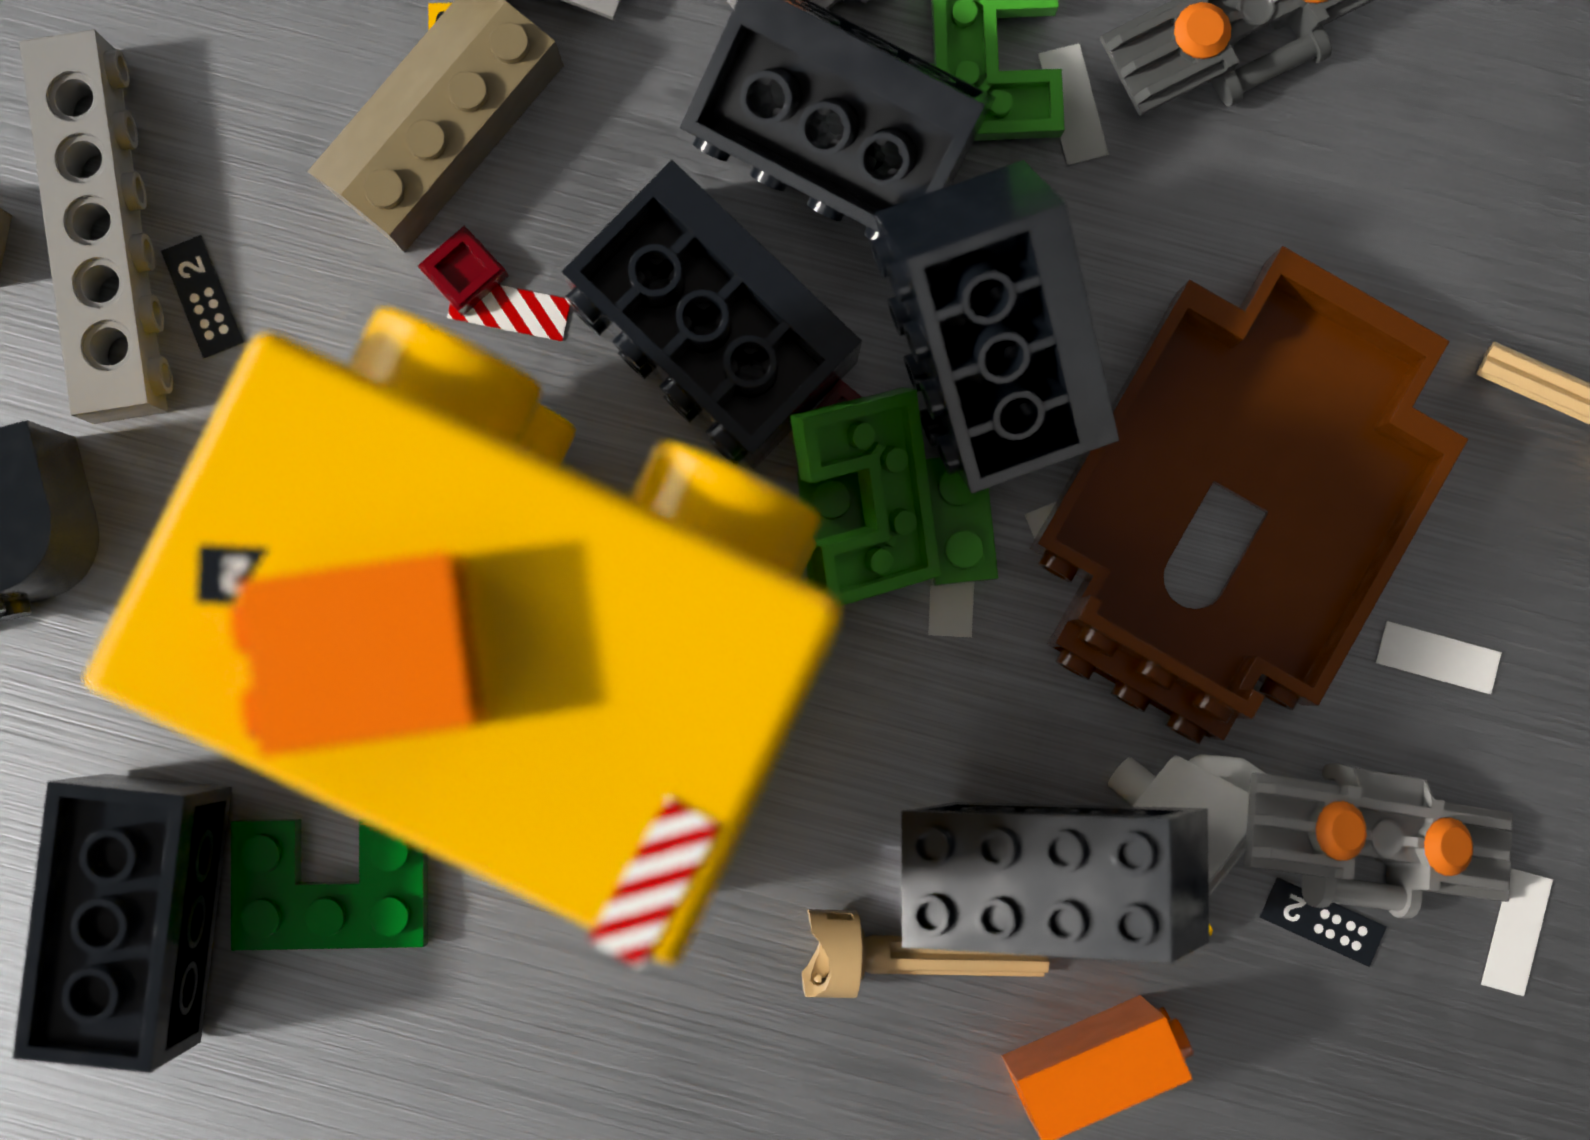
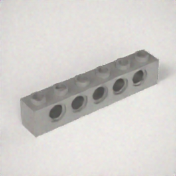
M95 29L19 41L71 416L92 424L167 413L166 394L172 392L173 381L169 364L164 356H160L157 333L162 332L164 329V317L157 296L151 295L148 271L155 269V254L149 236L142 232L140 210L146 208L147 198L142 178L133 168L131 149L138 146V134L131 113L125 110L122 88H127L130 81L126 60L119 49H115ZM87 95H93L90 109L86 113L74 117V109L77 102ZM101 155L102 163L99 170L93 176L83 178L82 171L85 163L90 158ZM110 215L111 223L108 232L100 239L92 240L91 229L93 224L99 218ZM118 276V292L111 300L101 303L99 292L102 284L107 279ZM121 337H126L128 341L126 356L119 363L110 365L108 351L111 344Z

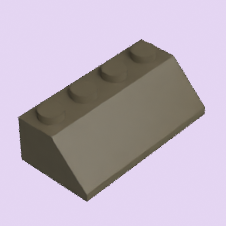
M454 0L307 172L405 253L564 67L555 40L505 0Z

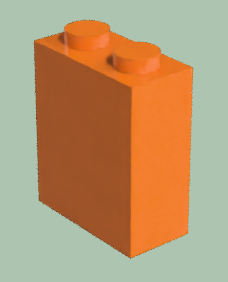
M442 552L238 582L240 603H235L231 607V632L238 653L241 655L247 654L251 688L245 689L242 693L241 711L248 738L252 741L258 740L260 757L485 725L463 557L450 552Z
M1141 995L1001 1055L1025 1112L1041 1140H1056L1193 1080L1184 1059L1194 1054L1177 1018L1170 1019L1164 1007L1156 1009Z

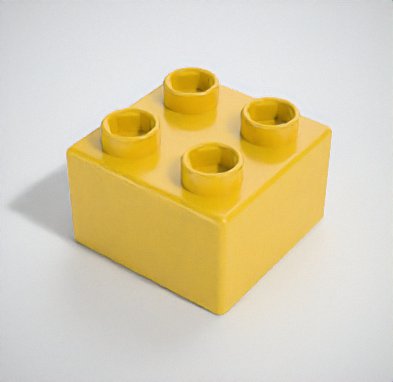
M380 307L374 312L349 365L284 334L268 332L257 336L248 346L85 675L84 680L87 686L102 695L592 929L597 924L667 797L719 826L648 953V956L667 964L674 965L680 963L841 623L842 610L836 597L801 579L816 547L814 537L821 524L819 514L801 500L759 477L707 453L669 440H663L654 445L629 498L561 466L576 435V428L561 415L538 403L542 396V386L537 380L490 351L426 320L394 308ZM198 545L269 547L270 549L249 580L442 552H450L463 557L485 725L260 757L258 740L252 741L248 738L242 719V693L245 689L251 688L247 654L241 655L238 653L232 637L230 624L232 605L195 604ZM240 595L237 596L233 604L240 603Z

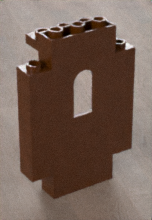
M1284 246L1266 260L1240 307L1235 306L1189 279L1175 294L1112 404L1119 441L1083 454L1030 546L1031 550L1042 555L1038 565L1046 571L1067 582H1072L1075 575L1083 579L1047 643L1048 646L1060 652L1055 662L1086 680L1090 679L1093 672L1115 684L1111 691L1114 697L1141 712H1145L1149 704L1171 716L1166 724L1169 729L1199 745L1204 736L1209 739L1224 741L1237 718L1253 719L1265 697L1289 710H1293L1297 703L1304 706H1319L1468 441V438L1413 407L1450 341ZM1214 483L1263 511L1265 515L1219 596L1206 607L1191 609L1178 604L1171 598L1165 587L1164 571L1171 555L1211 485ZM1260 681L1263 684L1257 692L1256 690H1254V687L1256 683Z

